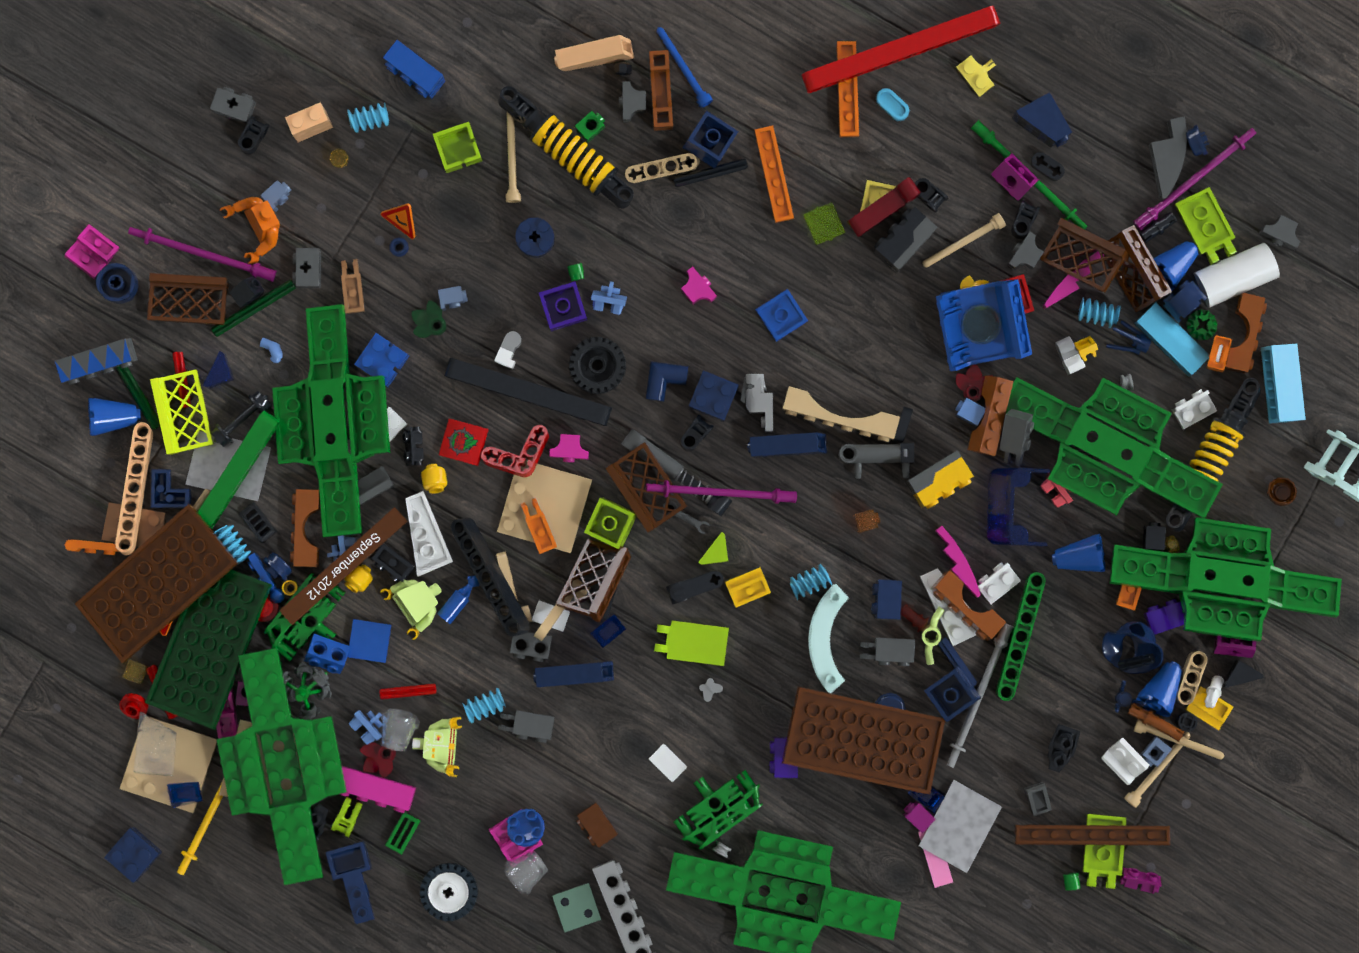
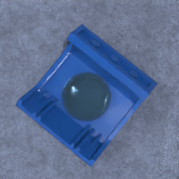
M1019 279L981 284L943 292L941 295L936 296L950 371H957L970 365L1003 358L1015 357V359H1022L1032 355Z

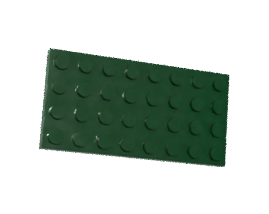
M230 570L185 609L178 618L145 703L215 730L240 668L239 655L246 653L272 585Z

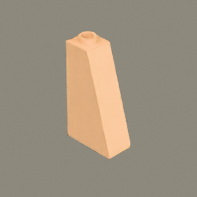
M621 35L555 50L556 56H554L556 67L562 71L634 59L631 40Z

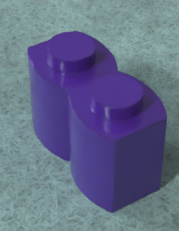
M1176 599L1165 602L1166 606L1159 608L1158 605L1147 608L1148 612H1145L1144 616L1147 625L1153 630L1154 634L1184 625L1185 614L1182 610L1181 601L1177 602Z

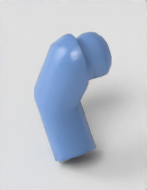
M262 338L260 347L269 350L270 359L273 363H279L283 357L280 345Z

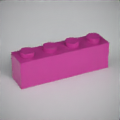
M342 766L347 792L340 795L349 797V794L357 796L356 799L368 802V799L376 801L375 805L385 808L386 805L394 807L393 810L404 813L405 810H410L416 787Z

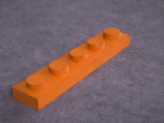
M837 41V61L856 54V41ZM857 77L838 83L839 137H859Z
M768 126L755 129L754 132L775 223L792 220L794 215L774 127Z

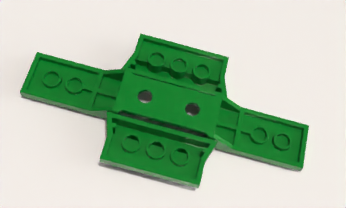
M343 304L307 308L306 321L310 360L308 378L291 386L272 388L274 416L280 420V424L276 429L278 464L303 463L315 466L319 480L323 537L362 534L357 463L374 456V454L390 453L385 376L360 377L350 375L345 306ZM345 382H346V395H347V408H348V421H349V434H350L351 454L348 452V444H347V431H346L347 428H346L345 405H344V389H343V384H344ZM326 395H330L333 399L332 404L329 406H325L323 403V398ZM330 433H333L336 437L333 444L326 442V436Z
M1016 377L1012 386L1006 414L1011 409L1033 414V430L1060 443L1057 463L1048 477L1049 481L1116 516L1125 500L1142 486L1205 519L1223 484L1160 451L1162 433L1172 415L1171 412L1105 378H1102L1094 395L1080 408H1077ZM1091 431L1098 434V439L1095 442L1087 440V434ZM1069 445H1073L1131 475L1133 480L1069 447ZM1129 449L1132 451L1133 456L1130 460H1124L1121 457L1123 450Z
M1196 517L1194 519L1193 535L1185 553H1167L1114 545L1109 583L1179 594L1182 610L1185 614L1183 631L1260 642L1262 640L1263 621L1269 608L1337 618L1339 616L1342 579L1286 571L1275 567L1270 550V528ZM1207 570L1215 573L1214 580L1206 579L1205 572ZM1244 576H1250L1253 579L1252 586H1246L1243 583ZM1195 589L1214 593L1260 599L1261 602L1202 594L1191 591Z
M278 648L239 655L252 727L237 735L217 739L231 815L248 812L270 815L284 885L323 878L310 806L327 796L347 792L332 716L314 720L292 717ZM256 733L260 735L273 800L271 805ZM275 741H282L284 743L283 751L277 752L274 750L273 744ZM283 779H289L292 782V787L289 790L281 787Z
M757 830L754 849L744 866L674 852L666 891L734 905L736 907L737 928L733 944L770 953H811L812 944L823 925L893 940L901 901L832 886L829 865L833 846ZM753 870H757V871H761V872H766V873H771V874H775V875H780V876H784V877H789V878H793V879L803 880V881L812 882V883L821 884V885L818 886V885L809 884V883H805V882H800V881H796V880H791V879H786V878L777 877V876H773V875L763 874V873H759V872H754ZM767 885L770 888V893L767 896H761L758 892L760 886ZM798 894H806L808 899L805 904L797 903L796 897ZM750 904L763 908L813 918L814 921L745 907L744 905Z

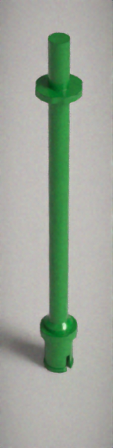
M980 120L971 127V130L983 140L984 144H991L1005 159L1011 154L995 139V132L993 130L990 131ZM1040 180L1036 182L1034 186L1066 216L1065 220L1070 219L1075 225L1083 229L1087 227L1075 214L1076 208L1071 211Z

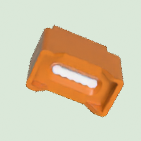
M1218 335L1214 337L1207 369L1218 372L1224 371L1232 339Z

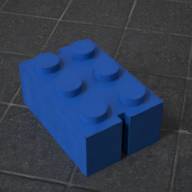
M398 40L395 41L383 57L386 69L394 75L398 73L402 78L401 80L408 86L414 85L417 90L416 92L424 98L428 96L432 99L445 83L442 73Z

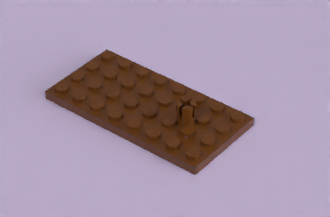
M188 504L77 601L75 605L118 659L125 663L234 568L238 561L194 507Z
M798 687L782 763L930 795L945 720L940 717Z

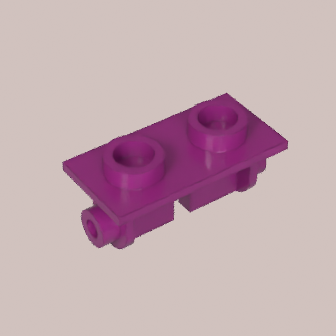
M1123 868V877L1120 880V884L1123 887L1137 890L1138 884H1142L1140 891L1152 894L1159 892V888L1162 886L1161 876L1152 872H1140L1135 868Z

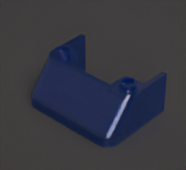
M997 468L991 471L989 474L987 540L991 544L1031 547L1047 546V542H1028V531L1026 528L1013 525L1015 487H1024L1030 482L1031 474H1049L1050 469Z

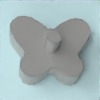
M712 678L707 679L705 684L699 686V689L703 691V697L706 702L712 699L714 693L723 691V687L720 684L714 683Z

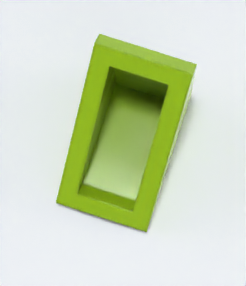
M721 532L698 562L700 565L728 562L726 539L723 532Z

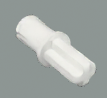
M1216 675L1214 678L1212 677L1211 684L1206 689L1207 695L1204 702L1207 708H1214L1217 699L1222 694L1221 688L1224 679L1221 676Z

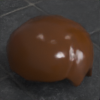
M1278 477L1269 483L1267 495L1269 500L1275 505L1286 506L1295 500L1297 488L1290 479Z

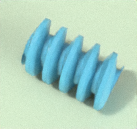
M385 102L383 108L379 103H377L376 109L369 105V111L364 106H362L361 112L355 108L354 114L349 109L347 110L350 126L356 133L359 132V127L366 131L367 125L372 130L374 123L378 128H381L382 122L385 126L389 125Z
M1082 298L1078 312L1079 321L1086 317V323H1088L1093 318L1094 325H1096L1098 320H1101L1102 327L1108 322V328H1111L1113 324L1118 322L1121 307L1118 305L1114 310L1113 304H1109L1106 308V302H1102L1099 306L1098 300H1095L1092 304L1090 298L1085 303L1084 298Z
M234 525L223 526L214 533L238 561V564L248 558L251 551L244 552L247 545L239 544L243 540L242 537L235 538L239 533L238 531L231 532Z
M821 564L818 565V571L814 567L811 568V574L807 570L804 571V577L800 573L797 574V580L793 576L790 577V586L797 600L798 594L804 598L805 591L811 595L812 588H815L818 592L820 591V584L827 588L826 582L828 581L831 585L832 582L826 569Z
M496 688L495 695L490 690L489 697L482 693L481 700L474 696V703L470 699H467L466 706L463 703L466 715L471 723H474V716L481 720V714L487 718L489 717V711L495 715L496 708L502 712L503 705L505 706L499 688Z

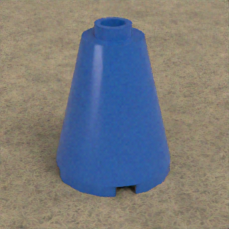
M1185 241L1153 258L1172 291L1177 287L1197 258L1198 248L1193 242Z
M88 398L90 436L136 425L137 420H141L140 409H136V405Z
M1100 534L1092 535L1056 549L1055 554H1052L1053 565H1057L1058 569L1091 572L1106 571L1105 562H1103L1104 550Z
M1173 661L1165 663L1138 693L1136 700L1146 702L1147 704L1142 706L1147 710L1152 708L1156 710L1155 714L1170 717L1183 673L1180 669L1181 666Z

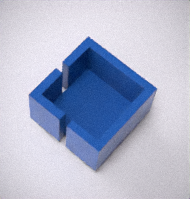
M375 333L354 365L370 376H385V386L389 387L398 374L393 370L394 367L401 370L409 355L395 345L392 346L388 340Z

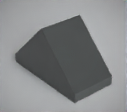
M1039 782L1023 788L1033 816L1052 810L1045 783Z

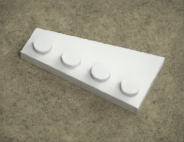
M424 491L406 498L417 577L450 564L453 560Z
M937 568L920 576L935 610L938 606L945 610L940 617V621L952 646L976 636V630L971 626H966L961 621L962 617L957 613H952L943 600L940 601L933 595L934 592L931 590V587L943 575Z

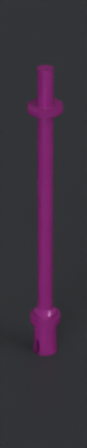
M1251 128L1240 138L1234 136L1232 138L1233 143L1169 194L1166 199H1163L1155 207H1147L1145 209L1146 212L1133 221L1136 228L1141 231L1151 221L1157 220L1159 212L1238 148L1243 151L1245 149L1244 143L1252 138L1256 131Z
M130 227L128 230V234L145 239L144 244L146 245L150 241L250 272L255 278L260 277L273 282L276 276V270L263 267L260 263L250 265L152 234V228H149L147 232Z
M668 480L664 481V485L646 484V491L663 492L664 497H668L669 493L771 499L776 504L780 502L796 503L797 501L796 491H781L780 488L767 492L670 485Z

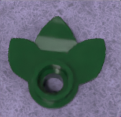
M428 301L426 310L411 312L414 322L418 325L413 331L416 336L427 338L432 334L438 336L445 332L446 322L442 318V309L437 303ZM440 323V328L434 329V324Z

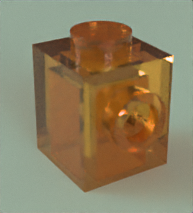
M873 509L853 515L858 533L878 528L877 524L880 523L879 515L877 512L874 513Z

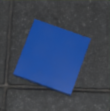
M788 289L755 309L776 342L808 322V319Z
M353 619L349 643L350 650L347 657L386 663L392 625Z

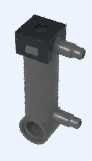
M914 443L845 444L840 448L838 456L841 462L845 464L854 463L856 479H861L862 463L902 464L903 478H909L910 464L914 463ZM851 449L854 454L853 458L846 459L843 456V451Z

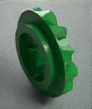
M1198 310L1189 316L1187 330L1193 338L1207 340L1217 331L1218 322L1215 315L1209 311ZM1199 320L1202 322L1208 320L1205 325L1206 330L1204 328L1196 330L1199 326Z

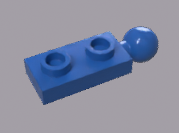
M251 554L248 556L250 561L247 562L253 572L257 571L260 576L258 580L272 585L269 595L270 600L273 603H281L285 598V594L276 587L275 582L265 570L266 568L258 554Z

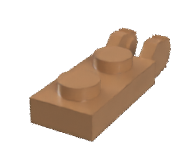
M353 259L354 274L349 275L347 273L348 266L346 260L341 261L345 314L365 312L358 259Z

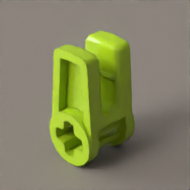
M346 797L331 830L340 831L349 838L363 803L357 802L350 818L346 819L345 815L352 802L351 798Z

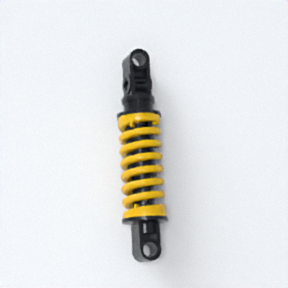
M506 86L501 90L498 99L500 107L507 111L517 122L521 123L524 130H528L531 133L530 141L539 147L544 146L545 153L552 152V159H560L559 165L562 167L567 166V172L569 173L575 172V178L577 180L583 179L582 184L584 186L591 185L589 189L595 197L602 193L621 209L627 208L630 205L634 192L616 176L619 170L617 167H614L610 162H606L601 167L599 163L603 160V156L599 155L593 160L591 157L596 152L593 148L586 154L588 144L583 142L580 145L578 143L580 140L578 135L572 138L570 136L572 134L571 129H567L565 132L563 130L565 126L563 122L557 125L556 123L559 120L554 113L545 115L540 107H535L529 99L521 95L512 86ZM504 96H510L512 100H507ZM620 195H625L628 199L624 200Z
M1248 378L1244 380L1239 391L1232 399L1229 408L1223 410L1221 419L1213 418L1210 426L1211 432L1205 434L1206 441L1200 443L1201 450L1195 452L1196 459H1192L1189 463L1191 468L1218 481L1215 478L1216 474L1223 475L1224 472L1220 467L1221 465L1228 466L1229 463L1225 458L1226 456L1233 457L1234 454L1230 451L1231 447L1237 449L1239 447V440L1245 438L1246 434L1242 431L1244 425H1247L1248 420L1246 418L1250 415L1255 402L1261 394V387L1256 379ZM1255 385L1257 388L1254 392L1246 391L1247 387ZM1174 504L1166 517L1169 528L1175 532L1182 531L1192 512ZM1178 517L1181 519L1178 525H1171L1173 518Z

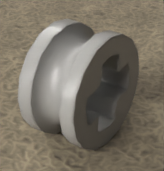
M1127 374L1126 377L1120 375L1121 387L1133 391L1131 374Z
M717 841V846L713 847L712 850L727 858V853L732 849Z

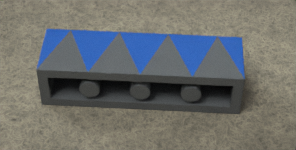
M125 338L55 360L61 383L73 385L79 383V379L84 377L88 380L98 377L97 373L100 372L104 374L114 372V368L121 366V369L133 366L132 362L138 361L132 339Z

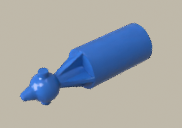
M469 576L468 584L459 590H455L437 613L449 624L454 621L470 601L469 596L472 587L480 585L476 576Z

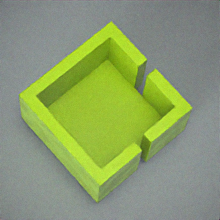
M469 122L433 134L446 173L463 168L462 164L464 163L467 167L482 162Z

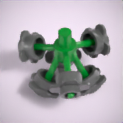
M302 662L299 663L298 668L294 669V673L302 680L301 685L293 683V678L288 675V671L283 673L286 691L289 689L288 701L304 702L298 713L300 716H304L305 719H312L321 712V708L316 707L314 702L307 700L309 695H314L319 701H322L325 697L330 698L332 693L329 687L330 683L327 681L329 679L328 673L323 670L318 671L316 667ZM314 678V681L309 686L305 685L306 680Z

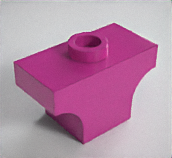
M691 267L687 271L689 280L681 288V291L693 305L702 299L709 302L714 301L717 295L709 287L711 285L710 281L705 276L701 277L695 268Z
M561 434L559 445L550 449V457L563 458V462L574 463L575 459L588 460L589 452L581 448L580 435Z

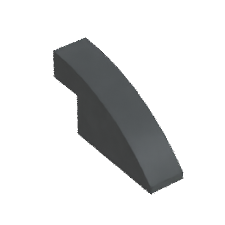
M1185 117L1170 119L1167 122L1170 139L1151 142L1148 145L1160 201L1166 199L1170 194L1183 166L1187 145Z

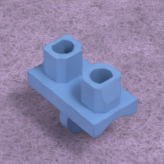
M610 281L609 287L602 285L601 291L593 290L591 296L593 310L603 311L604 303L612 304L611 313L620 315L623 306L626 304L627 296L617 295L620 294V289L613 288L614 282Z
M338 536L340 552H338L337 545H331L332 553H328L327 558L333 557V561H335L356 542V537Z
M358 710L354 714L355 717L349 722L354 731H357L362 725L368 730L361 736V739L367 745L382 737V734L373 725L375 723L378 728L383 726L379 720L382 716L381 713L375 716L370 710L367 713L371 719L369 721L361 710Z

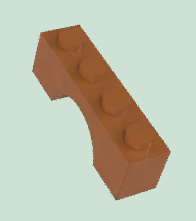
M668 50L649 51L654 131L673 130Z
M1247 293L1239 295L1235 313L1243 319L1246 325V336L1238 347L1229 349L1225 369L1243 374L1252 370L1254 359L1251 358L1253 351L1256 352L1258 346L1256 337L1257 333L1261 332L1263 325L1260 319L1261 315L1265 314L1267 303H1264V297Z
M985 376L981 393L986 404L985 414L978 428L972 431L967 450L984 455H996L1013 381L1000 377Z
M296 489V494L293 493L292 505H295V513H292V524H295V531L291 532V543H294V551H291L290 562L295 567H319V548L308 541L305 535V523L310 515L321 510L319 490Z
M946 571L931 587V590L934 592L933 595L938 600H943L952 613H957L962 617L961 621L966 626H971L975 629V634L980 639L991 640L1005 625L1006 621L993 609L979 613L968 608L962 597L964 583L952 571Z

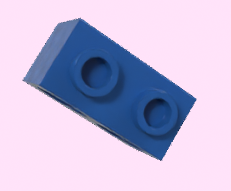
M314 634L310 640L304 662L314 667L324 668L330 673L340 674L345 666L350 646Z

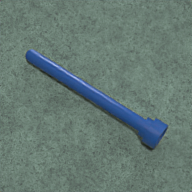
M659 27L657 34L696 93L697 104L700 108L709 105L713 101L711 95L707 94L706 91L703 92L664 29Z

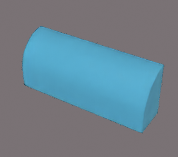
M1156 302L1134 323L1188 377L1192 376L1210 356Z
M1297 344L1262 347L1261 356L1269 424L1306 420Z

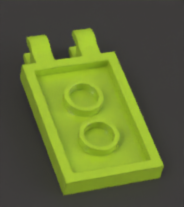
M1210 187L1175 203L1174 206L1194 244L1197 246L1199 254L1206 253L1210 265L1219 261L1215 251L1223 247L1227 257L1237 252L1231 242L1236 237Z
M671 621V626L657 625V632L667 633L666 645L655 644L654 651L667 653V659L724 666L729 628Z
M1087 814L1086 825L1126 826V818ZM1084 845L1082 872H1088L1086 886L1096 887L1097 876L1107 877L1106 888L1115 889L1116 875L1122 876L1124 845Z

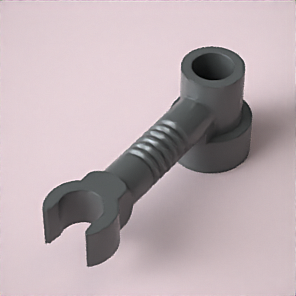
M669 501L668 506H673L676 510L678 508L677 504ZM683 511L674 515L697 528L701 534H706L700 529L702 524L710 526L708 522H701L685 514Z

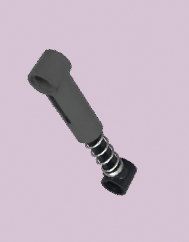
M631 429L621 442V445L629 451L646 442L671 481L678 480L681 482V485L708 488L701 481L696 480L694 475H689L687 470L684 471L685 466L656 447L634 429ZM643 448L638 451L637 456L647 461L648 454ZM699 495L702 501L707 503L706 506L721 517L733 502L727 496Z

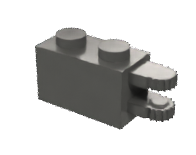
M1011 409L1005 415L999 450L1005 451V463H1009L1012 454H1016L1015 465L1020 467L1022 464L1024 452L1028 451L1031 445L1029 436L1034 428V422H1032L1033 414Z
M875 638V643L860 642V647H875L874 655L863 653L860 654V659H874V661H879V665H890V662H898V666H909V663H914V639Z
M519 710L516 711V715L500 714L502 719L515 721L514 727L499 725L498 730L513 732L512 734H517L516 738L527 740L528 736L536 737L535 741L546 743L547 739L551 740L555 716Z

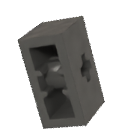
M227 87L223 89L217 88L210 110L213 113L247 124L253 114L256 103L252 100V96L242 93L240 96L235 94L233 89ZM236 102L238 105L232 108L230 103Z
M296 248V253H293V264H296V272H293L292 276L293 283H296L297 288H321L320 248ZM306 264L311 267L307 273L302 269V267H306Z

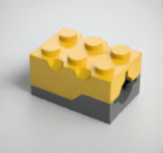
M957 450L905 483L920 507L926 506L929 509L939 503L937 499L941 496L945 499L955 493L954 488L957 486L961 489L970 484V479L974 476Z

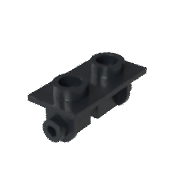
M412 427L404 428L402 439L405 443L404 462H406V466H420L424 461L423 448H416V445L423 444L422 431H420V427H413V431Z

